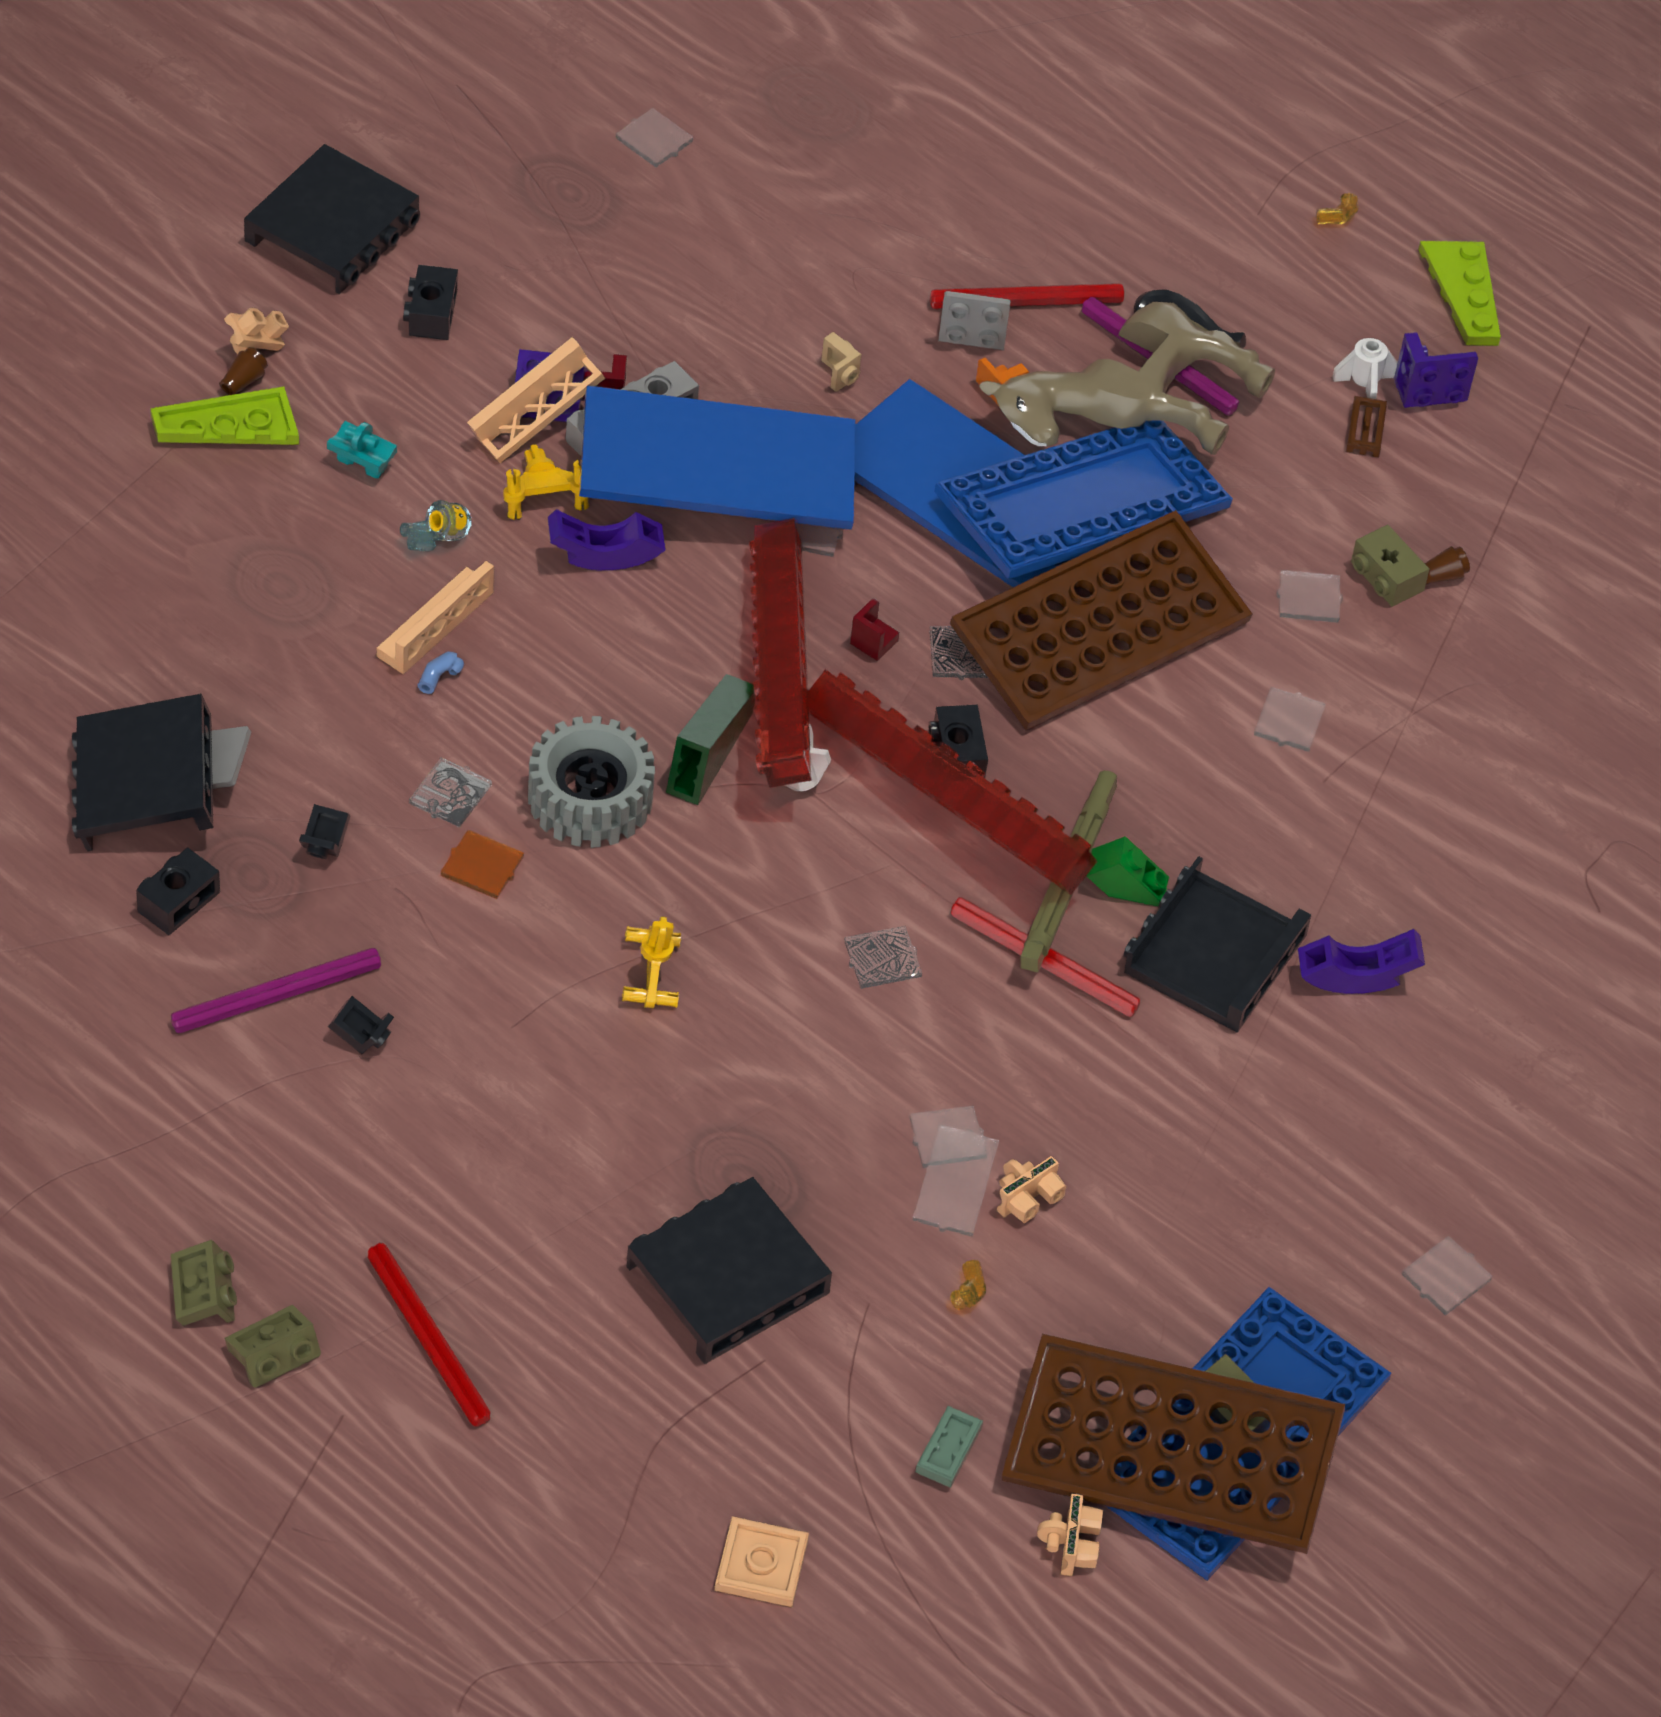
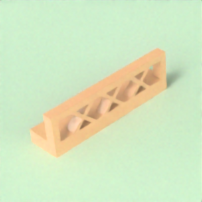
M571 337L467 423L478 440L501 463L583 397L587 386H596L605 378L587 358L577 341ZM583 366L592 374L582 383H572L573 375ZM563 391V397L556 404H546L547 396L551 392ZM537 412L536 420L532 424L520 425V419L525 413ZM501 433H511L510 441L498 450L491 443Z
M485 561L475 571L466 567L377 647L376 657L402 674L407 672L493 594L494 566Z

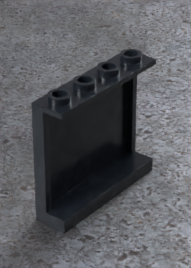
M323 144L244 218L245 242L256 247L265 238L335 277L336 293L340 294L349 285H353L358 280L360 274L369 266H373L383 252L389 247H393L405 231L413 228L418 223L420 218L419 195L334 148Z
M201 693L77 717V732L72 733V743L77 753V760L72 761V772L76 780V788L72 789V800L76 809V817H72V829L75 838H81L87 852L93 851V836L188 818H194L199 831L214 828L211 713Z
M1198 856L1191 867L1185 866L1181 870L1176 881L1177 886L1174 890L1168 889L1164 893L1157 913L1155 915L1150 913L1141 928L1142 933L1138 939L1132 937L1123 953V956L1127 958L1124 973L1238 1033L1307 936L1311 914L1300 908L1292 919L1200 872L1203 858Z
M754 1177L742 1183L736 1182L731 1184L724 1193L711 1200L705 1199L699 1202L693 1210L681 1217L670 1218L661 1228L654 1232L636 1237L628 1245L626 1267L630 1271L638 1266L697 1340L696 1354L704 1364L830 1293L832 1272Z

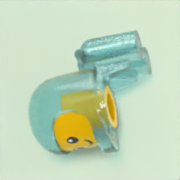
M438 500L428 508L425 521L402 523L400 534L403 537H408L407 547L409 550L429 552L436 548L435 541H459L466 537L472 527V517L468 509L462 504Z

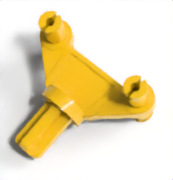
M533 444L530 445L529 450L524 452L527 466L523 475H521L518 469H513V475L511 469L506 472L507 487L503 490L504 501L508 503L507 517L515 520V514L517 519L522 517L521 502L525 499V496L571 490L575 493V509L582 510V505L584 510L589 508L588 497L579 496L581 460L580 465L578 460L573 463L574 473L555 467L554 462L546 457L542 448H538L537 445Z
M660 917L659 921H654L652 926L649 925L648 930L626 927L625 942L641 943V954L647 959L646 989L624 986L622 1001L644 1003L645 1008H654L655 1004L677 1008L679 992L657 991L660 965L671 958L674 947L679 948L681 942V933L673 932L674 925L667 922V917Z

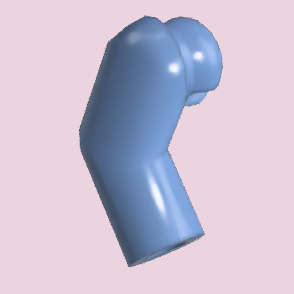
M447 651L428 662L418 683L419 690L426 694L433 693L440 676L444 672L448 671L451 675L460 673L464 667L463 659L457 657V653Z

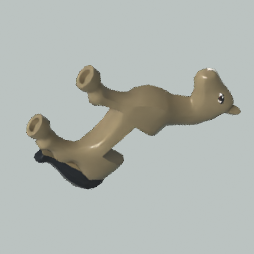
M1162 289L1145 292L1136 299L1133 308L1134 314L1124 323L1118 334L1153 352L1152 356L1139 371L1111 359H1098L1087 366L1082 372L1036 371L1010 378L1003 384L983 381L979 387L985 394L995 396L1000 409L1012 426L1030 443L1036 446H1051L1058 442L1059 427L1053 416V411L1082 415L1097 423L1119 429L1137 427L1145 421L1152 420L1176 423L1192 432L1199 439L1202 448L1215 455L1227 437L1229 425L1220 420L1213 419L1209 407L1201 403L1186 401L1166 394L1165 392L1169 384L1180 371L1195 360L1208 359L1232 369L1244 380L1250 394L1262 398L1273 381L1275 369L1268 365L1260 364L1259 355L1255 350L1244 349L1246 346L1245 333H1230L1223 330L1199 305L1179 293Z

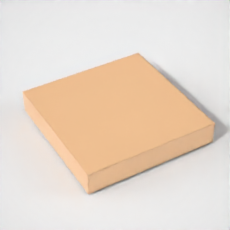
M732 1516L715 1583V1591L792 1607L809 1533Z

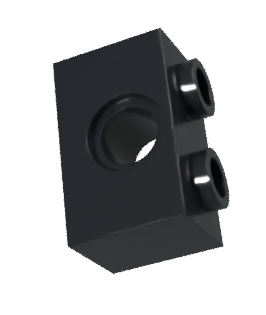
M418 265L416 278L410 277L408 297L412 298L411 302L406 301L404 305L403 321L409 322V336L449 340L458 292V269Z
M978 704L936 707L934 721H929L928 733L930 742L936 743L937 749H934L933 752L935 770H941L943 784L984 782L988 755Z
M187 847L179 855L169 858L163 868L155 875L145 878L136 890L137 912L167 935H171L220 893L219 870Z

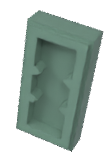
M947 1406L916 1465L915 1473L951 1488L982 1429L983 1420Z

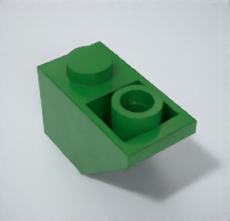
M1126 836L1092 848L1086 877L1108 897L1159 906L1167 890L1169 876Z

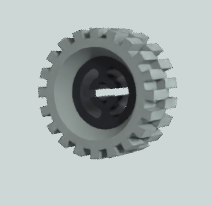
M582 716L575 717L572 720V726L567 727L564 721L555 724V734L547 729L541 735V743L536 742L532 748L528 781L529 805L531 804V813L534 819L540 818V827L545 832L553 827L554 838L563 841L565 836L572 837L571 845L581 847L582 840H591V848L601 847L602 839H608L609 844L613 845L619 843L621 833L627 839L634 835L635 825L642 828L646 822L647 814L651 812L655 774L652 751L647 752L648 743L643 737L636 740V730L628 726L622 731L620 730V721L614 719L610 720L609 725L601 724L602 717L592 716V723H583ZM575 780V792L568 787V784ZM607 782L615 788L609 794H607Z

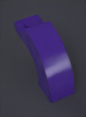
M557 509L548 516L550 543L566 550L569 564L577 567L601 571L626 569L646 563L666 551L662 524L637 512L622 522L605 526L587 524Z
M1415 929L1370 946H1347L1335 941L1328 935L1298 948L1302 978L1315 987L1336 993L1363 994L1390 989L1400 985V975L1425 965L1421 935Z

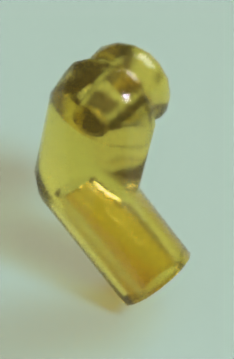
M1345 193L1341 195V204L1336 208H1317V224L1347 223L1358 212V197L1352 193Z
M970 1260L962 1265L965 1282L959 1286L958 1290L951 1292V1303L958 1310H962L965 1307L971 1308L985 1297L986 1284L981 1264L978 1260Z

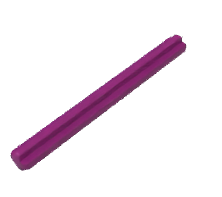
M1095 297L1085 300L1081 309L1084 315L1146 359L1152 356L1153 352L1118 335L1122 326L1127 321ZM1188 365L1174 377V379L1223 414L1230 416L1238 409L1239 400L1191 365Z
M369 948L173 1012L171 1014V1023L176 1033H182L381 967V958L376 948Z

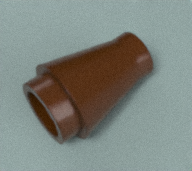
M250 347L245 351H239L225 377L219 382L221 389L228 395L237 394L265 374V369L268 366L266 359L257 350Z
M1450 546L1425 563L1429 568L1426 585L1460 579L1464 577L1465 573L1470 572L1468 557L1460 546L1457 548Z

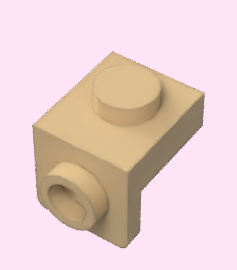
M834 332L826 336L823 341L822 362L832 369L831 388L837 392L846 385L853 384L859 377L861 353L854 349L851 343L843 340Z

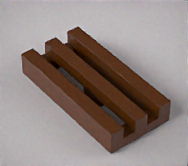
M1354 396L1346 452L1353 453V449H1359V454L1366 455L1367 451L1373 452V457H1379L1387 401ZM1360 405H1363L1366 408L1361 440H1357L1355 437ZM1373 407L1379 408L1374 442H1368Z

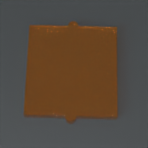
M467 830L457 847L451 849V856L442 868L441 876L498 899L508 881L514 880V872L523 860L524 852Z

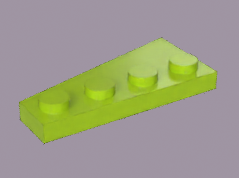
M1420 241L1418 250L1422 258H1426L1429 264L1428 270L1432 278L1437 280L1444 302L1449 303L1452 309L1451 316L1465 344L1499 346L1501 335L1484 242Z
M284 386L151 408V419L158 442L299 445V433Z

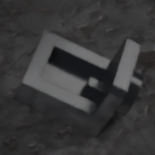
M314 804L305 835L301 834L299 839L301 845L307 849L306 853L321 859H327L328 854L338 857L351 817L350 814Z
M351 996L346 1000L327 1027L359 1053L363 1054L371 1046H375L378 1049L391 1034L387 1027L394 1016L388 1012L385 1016L379 1018L355 997Z

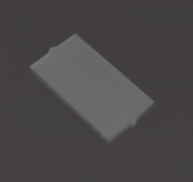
M940 1124L912 1221L938 1227L941 1232L949 1230L973 1237L999 1140L974 1134L971 1129L963 1131Z

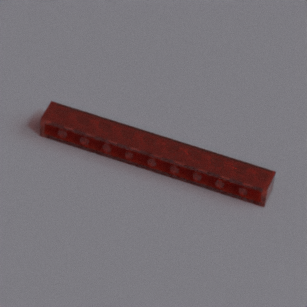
M794 518L755 525V540L749 541L751 557L755 561V563L750 564L752 581L756 584V586H751V596L754 607H757V609L751 610L753 626L757 630L756 633H752L755 653L758 654V656L753 657V666L756 677H759V680L754 681V692L757 701H760V704L754 705L758 726H760L759 729H755L757 747L761 750V753L756 754V764L759 774L766 775L769 788L812 781L802 542Z
M826 669L823 671L800 701L801 705L811 716L1070 895L1073 894L1097 863V860L1089 851L1092 846L1076 833L1072 838L1063 832L1065 827L1050 815L1045 819L1036 814L1038 811L1037 807L1023 797L1019 801L1011 797L1012 791L999 780L994 779L992 783L984 778L986 773L971 761H968L965 765L957 760L959 754L945 743H942L940 747L931 742L933 737L926 730L918 725L914 729L906 725L905 723L908 720L891 707L888 712L881 708L882 702L867 690L862 694L855 690L856 684L840 672L836 677Z

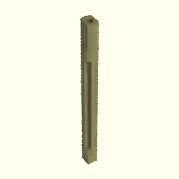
M1100 771L1092 792L1083 806L1024 943V949L1021 954V969L1038 972L1044 957L1049 952L1116 791L1117 775L1111 771Z

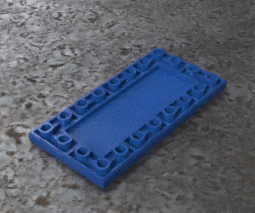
M907 380L855 424L854 480L1011 587H1015L1070 561L1066 560L1008 579L936 495L934 490L938 482L1025 455L913 380Z
M595 386L586 387L580 497L852 530L854 523L855 419Z
M1161 420L1145 421L1137 427L1123 429L1114 427L938 482L934 490L936 495L1008 579L1076 558L1175 510L1187 522L1230 508L1233 500L1167 424Z
M1270 1287L1261 1294L1192 1368L1206 1371L1222 1356L1227 1354L1256 1384L1345 1404L1338 1436L1385 1386L1391 1377V1372ZM1179 1399L1173 1404L1172 1409L1179 1415H1187L1192 1412L1194 1405L1188 1399ZM1138 1426L1127 1439L1132 1442L1141 1441L1147 1432L1143 1427ZM1293 1426L1286 1432L1288 1439L1293 1442L1304 1441L1309 1434L1302 1426ZM1172 1434L1164 1438L1162 1445L1167 1450L1176 1451L1183 1447L1185 1441L1181 1436ZM1210 1443L1202 1447L1200 1454L1205 1459L1215 1460L1221 1456L1223 1450L1219 1445ZM1248 1452L1241 1455L1238 1462L1243 1468L1253 1469L1260 1464L1261 1459L1257 1454ZM1123 1461L1117 1464L1114 1471L1118 1476L1128 1478L1135 1474L1137 1467L1132 1462ZM1289 1461L1283 1462L1277 1467V1473L1284 1478H1292L1299 1472L1298 1466ZM1161 1470L1155 1473L1152 1480L1157 1486L1167 1487L1173 1483L1175 1476L1170 1471ZM1199 1479L1191 1485L1190 1489L1195 1495L1205 1496L1212 1491L1213 1485L1208 1480ZM1242 1488L1233 1490L1229 1495V1500L1235 1505H1244L1251 1499V1494ZM1277 1497L1270 1500L1267 1504L1268 1510L1271 1511L1282 1498ZM1106 1506L1207 1581L1245 1540Z

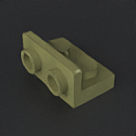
M213 1240L172 1253L171 1266L176 1320L185 1326L218 1314L227 1323L234 1321V1306L237 1304V1296L232 1287L231 1273L234 1272V1263L230 1254L227 1251H223Z
M290 1305L225 1337L228 1351L245 1367L249 1383L255 1388L321 1355L313 1323L294 1305Z

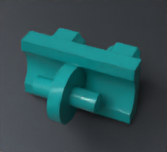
M344 421L337 434L327 441V449L337 453L338 461L346 465L354 464V462L365 467L366 474L375 479L383 474L387 469L389 461L397 453V445L372 434L373 426L367 422H362L359 426Z

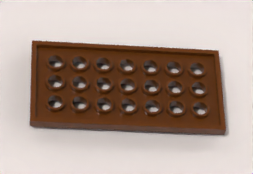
M1175 510L952 616L950 625L1025 730H1028L1249 622L1253 613ZM1158 549H1170L1174 553V557H1164L1158 552ZM1130 562H1142L1147 570L1138 571L1131 566ZM1181 573L1189 575L1194 582L1190 584L1183 583L1178 579L1177 575ZM1105 574L1114 575L1119 580V583L1109 584L1102 576ZM1078 587L1087 589L1091 596L1088 598L1080 597L1074 589ZM1149 588H1161L1166 593V596H1154ZM1124 600L1132 601L1138 606V609L1134 611L1128 610L1121 602ZM1196 601H1208L1213 609L1204 610L1197 605ZM1046 602H1058L1062 605L1063 610L1053 611L1047 606ZM1021 614L1031 616L1035 623L1031 625L1024 624L1019 620L1018 616ZM1168 614H1180L1185 619V622L1175 623L1169 618ZM1093 615H1106L1110 619V623L1101 624L1094 619ZM1068 627L1077 628L1081 631L1082 636L1078 638L1071 637L1065 629ZM1141 627L1153 628L1157 632V636H1146L1142 633ZM990 629H1002L1007 637L996 638L990 633ZM1113 641H1124L1129 645L1130 649L1125 651L1119 650L1113 645ZM1037 642H1050L1054 650L1044 651L1039 648ZM1089 653L1097 655L1102 662L1092 664L1085 659L1084 655ZM1012 654L1022 656L1026 663L1016 665L1010 661L1009 656ZM1059 667L1068 668L1073 673V677L1064 678L1057 673L1056 669ZM1028 682H1040L1045 687V690L1041 692L1034 691L1028 686Z
M1042 1333L1001 1475L1002 1481L1071 1497V1494L1083 1495L1084 1501L1308 1554L1345 1411V1404ZM1074 1372L1080 1376L1081 1381L1074 1388H1065L1059 1383L1060 1377L1065 1373ZM1112 1381L1117 1384L1119 1389L1115 1395L1103 1397L1096 1391L1097 1387L1102 1382ZM1150 1390L1156 1395V1400L1149 1406H1141L1135 1402L1134 1397L1139 1391ZM1179 1399H1188L1194 1404V1409L1187 1415H1179L1173 1411L1172 1406ZM1061 1407L1069 1410L1071 1417L1065 1423L1056 1424L1049 1419L1051 1411ZM1217 1408H1226L1232 1413V1418L1225 1424H1217L1211 1420L1210 1414ZM1100 1416L1105 1418L1109 1425L1103 1432L1094 1433L1087 1428L1088 1421L1093 1417ZM1255 1417H1264L1270 1422V1427L1263 1433H1255L1249 1429L1248 1423ZM1138 1425L1143 1427L1147 1434L1141 1441L1132 1442L1124 1436L1125 1431L1131 1426ZM1293 1426H1302L1309 1434L1304 1441L1293 1442L1288 1439L1286 1432ZM1176 1434L1181 1436L1185 1443L1179 1450L1170 1451L1162 1445L1164 1438L1168 1435ZM1047 1443H1054L1060 1447L1061 1452L1056 1458L1047 1460L1039 1455L1040 1448ZM1214 1443L1219 1445L1223 1452L1219 1458L1208 1460L1200 1454L1203 1446ZM1092 1452L1098 1456L1099 1461L1094 1467L1085 1469L1077 1464V1458L1082 1453ZM1248 1452L1255 1453L1260 1457L1261 1462L1256 1468H1243L1238 1462L1241 1455ZM1129 1461L1137 1467V1470L1131 1477L1122 1478L1114 1471L1117 1464ZM1289 1461L1298 1466L1299 1472L1292 1478H1284L1277 1473V1467L1281 1463ZM1161 1470L1170 1471L1175 1476L1173 1483L1167 1487L1157 1486L1152 1478L1155 1473ZM1205 1479L1213 1485V1489L1208 1495L1198 1496L1191 1491V1485L1196 1480ZM1242 1488L1251 1494V1499L1244 1505H1235L1229 1500V1495L1233 1490ZM1280 1497L1287 1500L1290 1507L1283 1514H1273L1267 1508L1269 1501Z

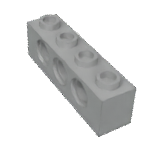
M673 361L663 367L656 368L652 373L637 381L628 383L620 390L698 399L699 385ZM584 409L578 410L568 417L566 425V442L581 457Z

